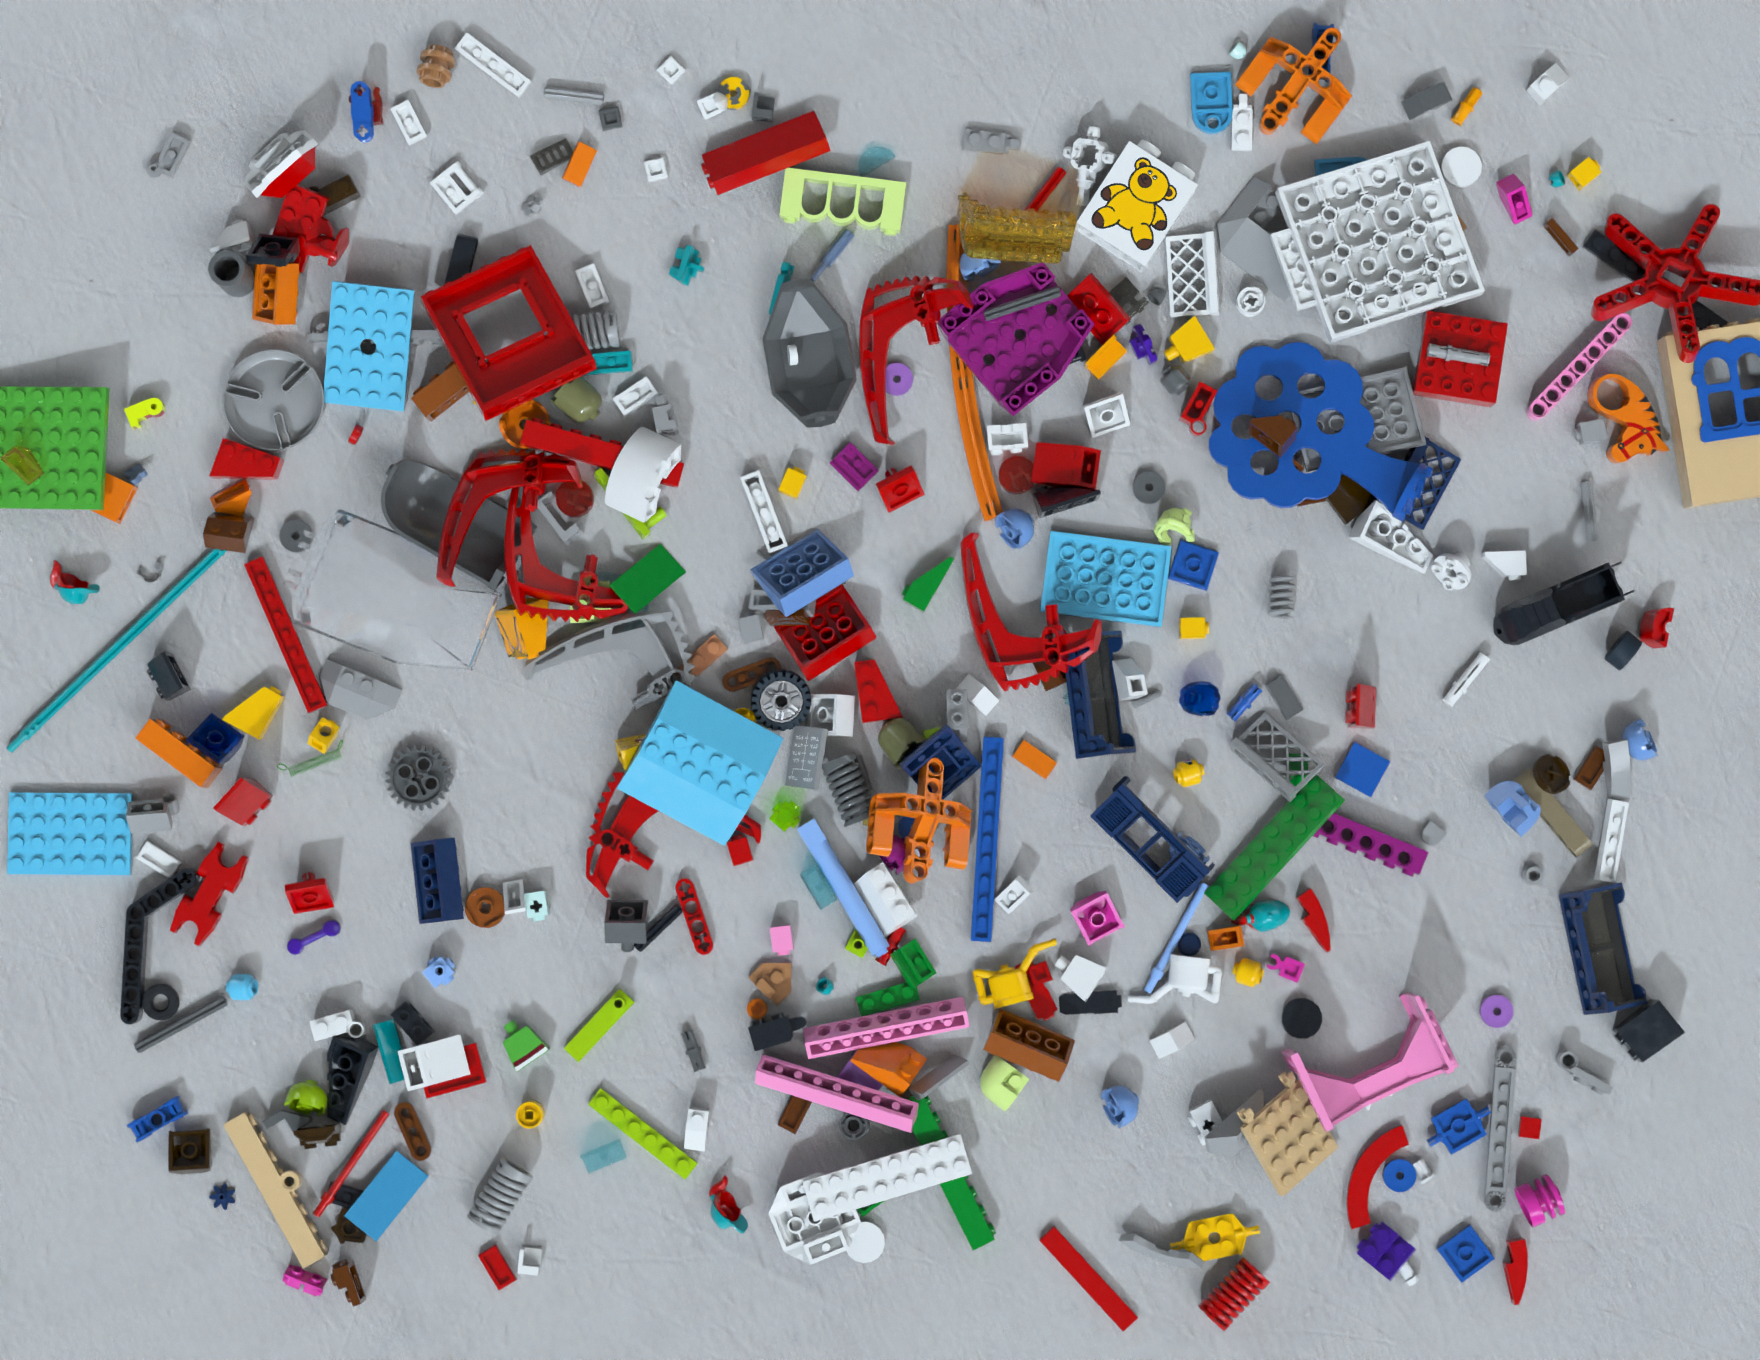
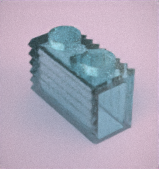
M815 865L800 874L820 910L837 901V897L833 894V890L829 887L825 877L822 876L823 873H820L819 866Z

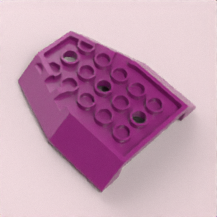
M1044 262L982 284L970 294L974 306L973 309L967 308L963 304L956 305L943 315L937 324L948 344L995 401L1012 416H1015L1062 377L1095 325L1082 309L1079 311L1061 288V296L989 321L985 320L983 315L985 309L1058 286L1054 281L1056 277ZM1047 305H1054L1057 308V313L1054 315L1048 314L1046 312ZM1016 330H1023L1026 337L1023 340H1018L1014 335ZM985 355H992L995 361L992 365L984 363L983 357Z

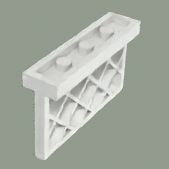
M1214 231L1203 234L1166 237L1170 317L1220 315ZM1194 239H1202L1203 246L1198 252L1189 246ZM1170 241H1180L1185 246L1176 254L1171 250ZM1186 248L1195 254L1188 264L1179 257ZM1197 257L1204 262V267L1199 272L1190 266ZM1177 258L1186 265L1179 274L1172 270V264ZM1187 268L1196 274L1190 283H1187L1180 277ZM1198 277L1205 281V287L1200 293L1191 286ZM1178 279L1187 285L1180 294L1173 290V284ZM1189 288L1198 294L1191 303L1182 297ZM1201 297L1206 301L1207 310L1198 311L1192 305ZM1179 299L1188 305L1183 312H1175L1174 305Z

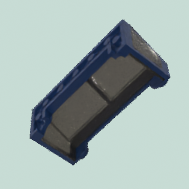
M1102 631L1098 650L1078 666L1073 667L1069 665L1068 672L1065 673L1076 759L1136 752L1133 736L1122 732L1118 692L1112 665L1114 660L1113 653L1118 652L1123 645L1122 631ZM1090 647L1078 651L1076 653L1069 654L1068 661L1081 656L1082 654L1086 653L1090 650Z
M1622 882L1559 894L1583 1014L1610 1013L1647 1004L1645 989L1640 984H1635L1619 911L1618 904L1622 903L1625 897Z

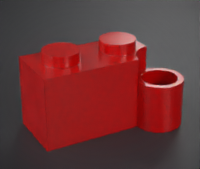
M1201 381L1198 383L1179 418L1183 423L1190 425L1189 431L1196 437L1203 435L1206 431L1207 425L1203 417L1218 392ZM1193 424H1202L1203 431L1199 433L1195 432L1193 430Z

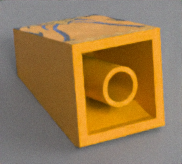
M534 597L525 599L526 605L548 609L549 601ZM514 603L494 611L508 657H517V660L526 657L527 659L538 657V653L545 650L548 616L545 620H542L539 614L531 618L527 612L520 616Z

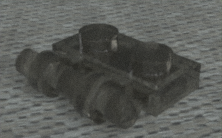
M1127 277L1109 292L1122 308L1127 303H1130L1132 307L1126 312L1130 318L1137 313H1141L1149 303L1145 297L1139 301L1134 298L1139 294V290Z

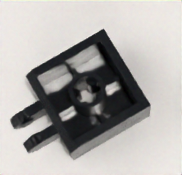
M781 1012L772 1015V1019L764 1021V1018L752 1021V1025L748 1027L754 1051L791 1041L794 1031L803 1029L806 1026V1018L799 1016L790 1019L789 1015L784 1016V1013Z

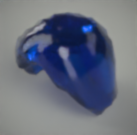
M1191 682L1180 690L1179 704L1183 711L1188 714L1210 716L1214 715L1219 708L1221 696L1218 688L1211 682Z

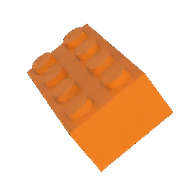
M149 719L135 739L199 787L209 788L222 771V768L218 766L220 762L211 755L205 756L202 754L204 750L195 743L186 742L188 738L179 731L170 730L171 725L163 719Z

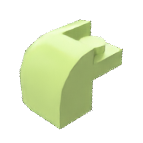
M994 1055L980 1076V1087L986 1098L1005 1112L1017 1098V1095L1029 1081V1078L1003 1058Z

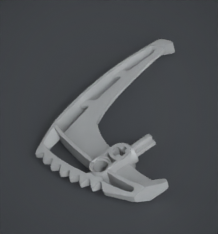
M668 611L629 613L595 623L547 647L544 651L538 653V657L526 660L525 676L529 680L538 671L577 657L610 650H629L644 663L654 678V681L646 686L647 689L631 698L632 704L636 709L652 700L656 702L663 697L666 699L674 684L673 675L677 672L682 676L681 683L687 684L698 692V689L691 684L697 678L690 673L695 665L688 662L692 654L685 652L689 643L681 641L685 632L676 631L680 622L672 621L674 612ZM641 619L646 625L641 628L612 634L614 626ZM663 621L667 622L676 640L684 670L676 669L665 645L652 624ZM604 630V638L574 648L575 641ZM565 647L564 653L537 665L545 657ZM657 684L664 686L662 694L661 692H656Z

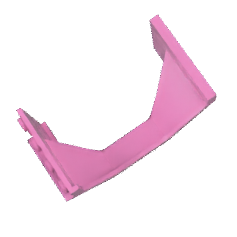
M1404 993L1399 996L1409 1016L1410 1023L1397 1055L1352 1078H1343L1307 1069L1298 1052L1291 1049L1281 1052L1289 1070L1298 1075L1324 1131L1328 1132L1334 1129V1125L1362 1108L1401 1089L1442 1073H1452L1455 1071L1454 1068L1459 1067L1433 1011L1427 1009L1428 1006L1423 997L1411 993Z

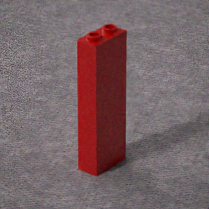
M811 111L702 154L704 163H701L704 175L709 174V177L706 179L710 189L715 188L717 195H720L831 150L815 111Z

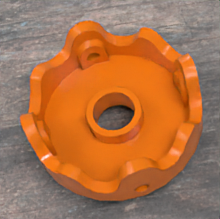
M530 400L502 414L499 419V428L504 439L511 446L520 450H532V448L519 445L523 432L520 423L523 420H530L531 417L543 421L542 424L550 426V416L542 404Z

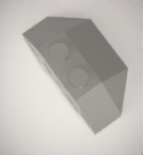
M328 659L319 677L328 704L366 720L395 709L402 690Z
M1261 1089L1205 1136L1207 1152L1233 1159L1249 1145L1240 1129L1244 1123L1237 1115V1111L1242 1107L1245 1110L1251 1108L1254 1115L1265 1106L1264 1095Z

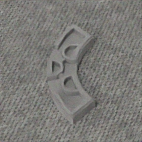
M1121 1234L1119 1239L1121 1243L1131 1249L1169 1264L1189 1268H1202L1204 1261L1192 1252L1169 1249L1167 1252L1166 1250L1156 1248V1244L1137 1234Z

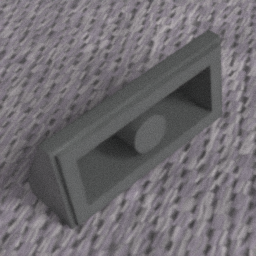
M1283 675L1265 685L1286 720L1304 710Z

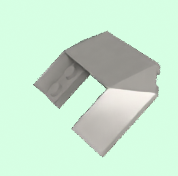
M1253 177L1217 224L1220 253L1282 301L1290 302L1293 300L1271 242L1270 234L1264 230L1281 208L1275 191L1271 189L1272 185Z

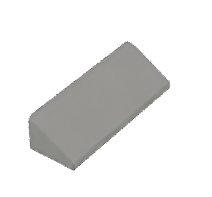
M952 1055L910 1086V1092L918 1101L925 1098L968 1066L969 1061L957 1055Z

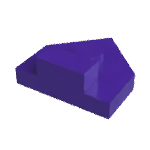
M1141 324L1133 326L1132 331L1136 338L1130 340L1129 343L1137 360L1145 357L1149 366L1156 363L1158 358L1155 351H1151L1153 349L1151 338L1149 335L1143 334L1145 330Z

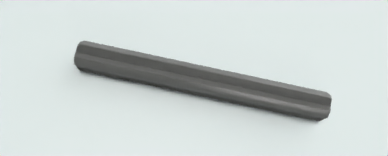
M220 996L134 1044L136 1051L141 1053L228 1005L226 999Z

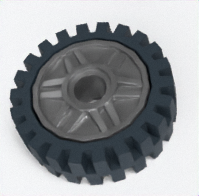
M776 669L765 673L755 683L751 693V707L758 721L765 727L775 731L791 730L793 727L799 726L809 714L811 693L801 676L790 670ZM778 696H785L787 700L784 704L780 705L775 702Z

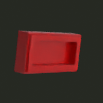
M496 1244L478 1255L498 1290L517 1280Z

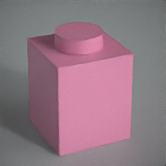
M791 925L770 928L773 952H777L778 956L790 954L789 950L794 949Z

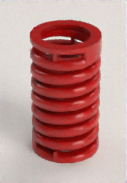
M1244 1257L1238 1262L1239 1264L1235 1265L1237 1272L1231 1270L1229 1272L1231 1278L1225 1276V1283L1219 1282V1288L1215 1287L1213 1289L1214 1294L1209 1293L1208 1299H1203L1198 1305L1224 1332L1233 1323V1318L1239 1317L1238 1312L1242 1313L1245 1310L1244 1306L1248 1307L1250 1305L1249 1300L1254 1301L1255 1295L1261 1293L1260 1289L1264 1290L1270 1284Z

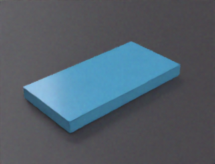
M396 1151L344 1216L377 1242L429 1176Z

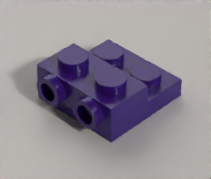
M1382 1221L1380 1224L1376 1223L1371 1228V1236L1367 1240L1363 1239L1357 1245V1254L1391 1282L1416 1249Z

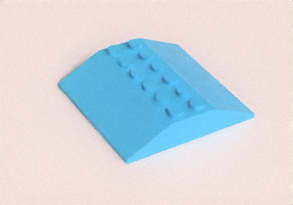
M675 680L620 780L617 789L725 846L761 787L784 738Z

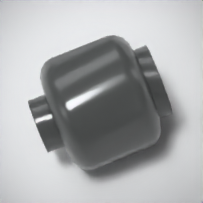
M1169 365L1161 372L1163 376L1160 379V383L1170 394L1176 393L1180 395L1190 386V376L1180 365L1174 367Z

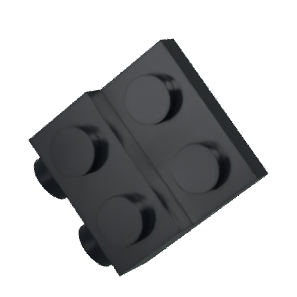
M259 234L246 254L247 262L258 265H275L277 267L287 266L289 262H294L300 253L299 238Z

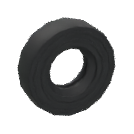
M156 984L144 993L142 1007L150 1018L166 1020L177 1012L179 996L171 986ZM159 994H163L168 998V1006L164 1010H158L153 1005L154 997Z

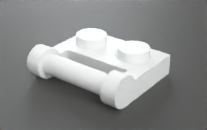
M459 161L452 164L430 182L455 215L484 194V191L480 187L478 188L465 173ZM456 173L471 191V194L466 196L451 178V175Z

